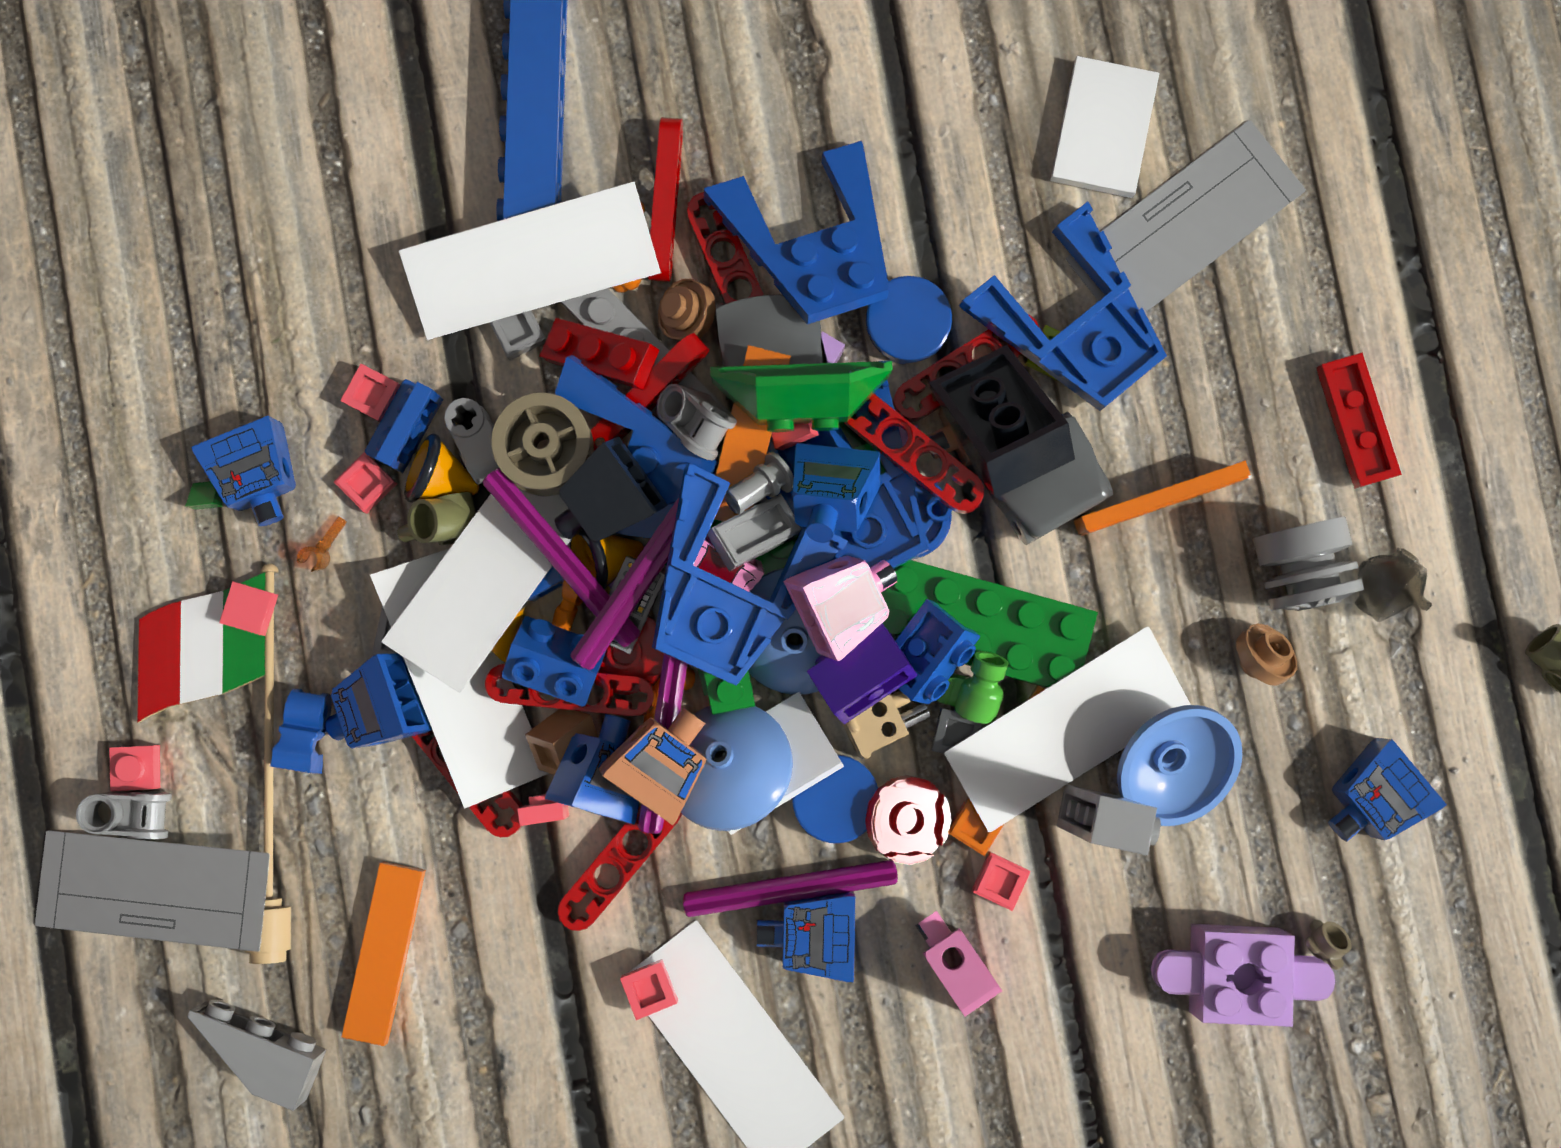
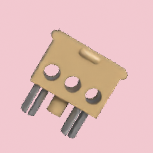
M898 691L892 695L889 694L877 702L882 707V713L879 717L873 714L872 707H870L845 725L843 724L857 756L861 759H869L872 755L871 752L909 735L908 727L929 718L930 712L927 711L903 722V720L927 709V706L921 704L899 714L898 708L910 703V699L901 691ZM884 723H888L891 726V733L887 737L881 730Z

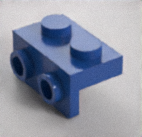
M525 616L511 644L502 677L508 681L583 707L588 701L606 651L593 669H585L571 658L572 651L584 634H576L556 627L549 621Z

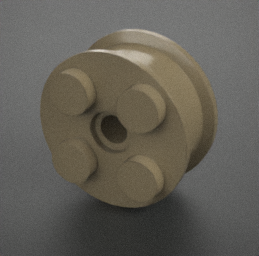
M531 393L517 398L500 413L492 431V452L497 465L519 489L532 495H559L560 488L594 452L593 436L580 410L567 399L551 393ZM549 440V444L545 448L537 449L540 441Z

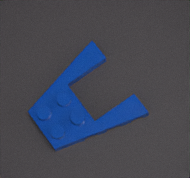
M862 141L822 153L821 163L848 216L849 222L775 244L744 176L704 188V200L707 205H713L722 216V223L733 236L737 235L750 250V256L759 267L763 266L772 276L776 288L806 324L888 299L889 284Z
M1087 201L1059 223L1052 233L1105 294V297L1051 340L1046 337L995 275L963 299L959 307L1090 405L1101 411L1167 355L1143 308L1138 309L1128 289L1131 287V284L1125 272L1120 273L1110 253L1112 246L1104 231L1099 232L1090 214L1093 209Z
M573 355L566 357L555 395L567 399L581 410L633 430L628 450L668 504L652 516L616 532V534L651 538L680 496L686 464L691 463L714 474L718 460H706L689 451L683 446L681 439L668 426L652 416L650 410L626 397L602 375H596L581 364V360Z
M886 380L874 394L895 410L888 380ZM866 401L855 414L857 418L863 416L872 423V428L867 432L874 435L879 423L888 416L881 413L879 420L875 419L868 412L870 403ZM891 426L884 430L882 441L886 447L890 449L903 447L899 426ZM770 439L767 454L774 452L779 455ZM881 453L880 462L886 473L880 475V488L859 530L854 532L834 531L835 535L848 540L843 550H839L832 560L843 556H851L865 560L869 568L881 560H885L894 569L927 552L929 549L911 477ZM780 489L779 494L783 496L794 514L793 491L786 493Z
M688 463L684 468L652 648L737 686L772 641L770 638L796 610L783 581L830 562L839 550H843L848 540L834 534L833 538L828 542H816L808 537L806 533L807 527L802 526L769 601L694 566V563L730 482Z

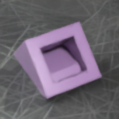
M822 331L821 347L825 362L837 363L844 351L845 344Z

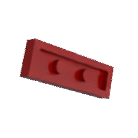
M555 318L539 357L549 363L563 367L566 357L573 355L580 359L581 364L596 375H602L607 380L643 390L660 350L648 342Z
M1363 352L1316 367L1354 489L1402 475Z

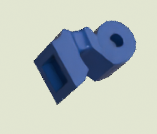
M298 688L291 690L284 707L283 724L279 726L280 739L272 749L270 767L322 774L323 754H318L315 747L317 741L321 740L327 733L325 724L327 718L331 716L332 708L330 694L321 693L317 695L305 693L302 689Z

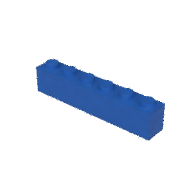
M503 0L504 15L506 19H510L509 33H503L502 52L504 60H508V74L501 75V96L503 101H507L506 115H501L499 120L500 140L505 142V157H499L498 178L500 183H504V198L497 199V221L562 202L568 0Z

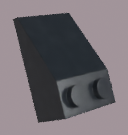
M1007 345L929 382L933 394L973 467L995 498L1075 460L1069 423Z

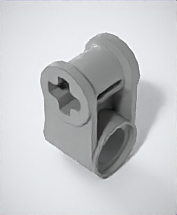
M678 384L666 386L660 393L657 401L659 418L681 439L683 446L706 460L713 461L718 455L716 448L726 431L733 429L737 423L734 416L723 409L711 395Z
M460 398L449 404L445 411L444 419L449 432L460 450L459 453L465 467L478 485L482 483L488 474L499 468L493 456L491 445L494 424L487 411L477 402L467 398ZM465 411L477 415L472 419L473 427L471 429L459 425L464 421L462 414Z
M112 791L90 795L84 798L78 805L76 819L80 828L91 834L120 835L136 839L168 838L169 831L164 829L166 802L171 800L172 793ZM102 802L108 804L111 809V817L108 823L103 822L98 815L99 805Z

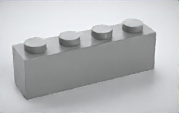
M1067 784L1064 786L1057 827L1092 844L1148 856L1150 845L1155 846L1158 841L1161 821L1159 817H1156V807L1114 794Z

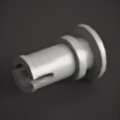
M774 452L766 454L765 464L762 463L755 466L753 469L754 473L730 488L728 487L724 498L734 513H738V515L743 513L745 509L766 496L775 497L780 493V489L786 493L793 491V474L786 462Z

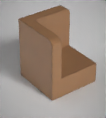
M558 709L525 734L539 770L555 775L570 740L576 733L599 737L590 714L575 710Z

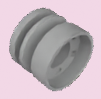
M1345 516L1252 538L1259 566H1281L1282 574L1264 582L1265 589L1285 585L1288 595L1269 599L1270 610L1301 611L1341 602V600L1353 593L1364 590L1362 579L1343 583L1340 580V572L1359 568L1357 561L1336 562L1334 553L1353 545Z

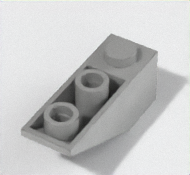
M218 1000L204 1002L189 1011L187 1017L252 1095L292 1111L307 1100L327 1050L315 1045L316 1040L313 1037L298 1032H293L289 1035L274 1029L275 1023L266 1018L258 1016L244 1017L234 1013L235 1008L232 1005Z

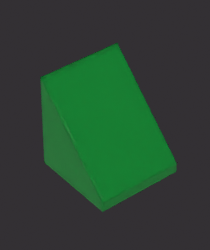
M211 481L192 484L185 506L199 510L223 507V504Z

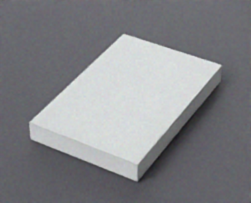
M1077 56L1074 61L1050 181L1133 198L1136 193L1159 73Z
M800 692L766 711L778 722L785 732L793 757L792 776L788 789L775 808L844 767ZM721 750L717 752L714 756V761H723L727 756V751ZM740 829L730 830L728 832L732 835Z

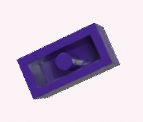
M883 623L840 661H835L821 655L816 659L815 666L807 670V673L832 713L844 725L918 676Z

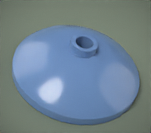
M784 568L762 576L750 592L769 601ZM796 609L790 618L785 620L770 638L772 641L751 666L749 674L772 690L786 694L800 692L802 695L819 691L807 670L815 666L816 659L821 655L817 653ZM791 633H798L802 636L803 642L799 645H792L788 642L787 636Z
M1184 705L1159 713L1143 724L1127 743L1121 755L1117 771L1119 793L1123 798L1156 807V817L1160 818L1161 826H1176L1194 821L1214 809L1233 787L1242 763L1240 736L1227 718L1218 711L1205 706Z
M708 706L694 713L693 715L702 720L705 725L690 745L706 758V762L681 813L693 823L717 831L742 829L760 821L779 804L791 780L793 757L785 732L772 716L756 706L713 715L711 706ZM721 750L727 751V756L723 761H714V756L717 752Z

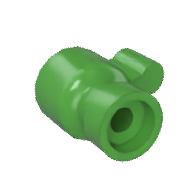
M986 651L976 652L970 668L973 676L953 673L948 680V689L937 701L953 706L956 713L967 720L981 724H991L996 720L1002 702L1003 691L998 682L1005 677L1009 664L1008 661L995 653Z

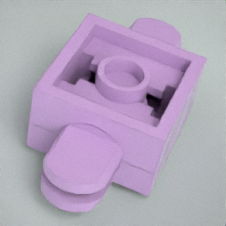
M1191 924L1190 950L1161 951L1157 953L1151 965L1152 978L1156 985L1168 994L1189 995V1012L1203 1023L1293 1027V1000L1321 1001L1331 995L1335 986V976L1330 965L1315 956L1294 955L1295 936L1276 927Z

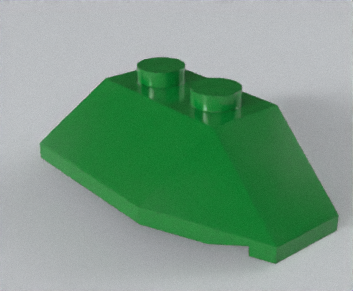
M892 361L710 367V376L712 383L757 425H767L768 432L794 431V424L812 423V430L830 431L839 429V422H847L889 378L893 368Z

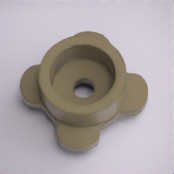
M1320 920L1312 921L1310 923L1311 935L1305 940L1308 949L1315 957L1324 962L1327 961L1332 969H1340L1344 965L1342 956L1351 950V941L1348 934L1335 922L1327 921L1323 923Z

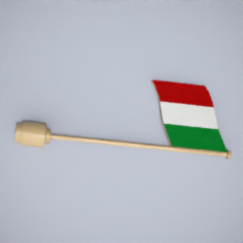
M266 564L261 569L262 574L241 583L274 593V573H279V570L274 564ZM230 588L224 591L170 603L139 619L137 723H141L150 716L170 707L223 695L265 677L264 853L270 854L260 951L245 950V953H249L250 964L279 963L286 961V951L291 949V906H282V898H273V767H270L274 747V611L266 636L221 624L219 622Z

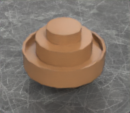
M681 279L673 283L665 291L658 309L659 326L664 335L678 342L691 333H695L699 339L703 337L714 320L716 310L715 297L710 288L694 279Z
M1257 623L1249 626L1237 638L1236 649L1240 658V665L1248 676L1273 686L1283 684L1294 676L1297 671V658L1290 642L1283 634L1268 625Z

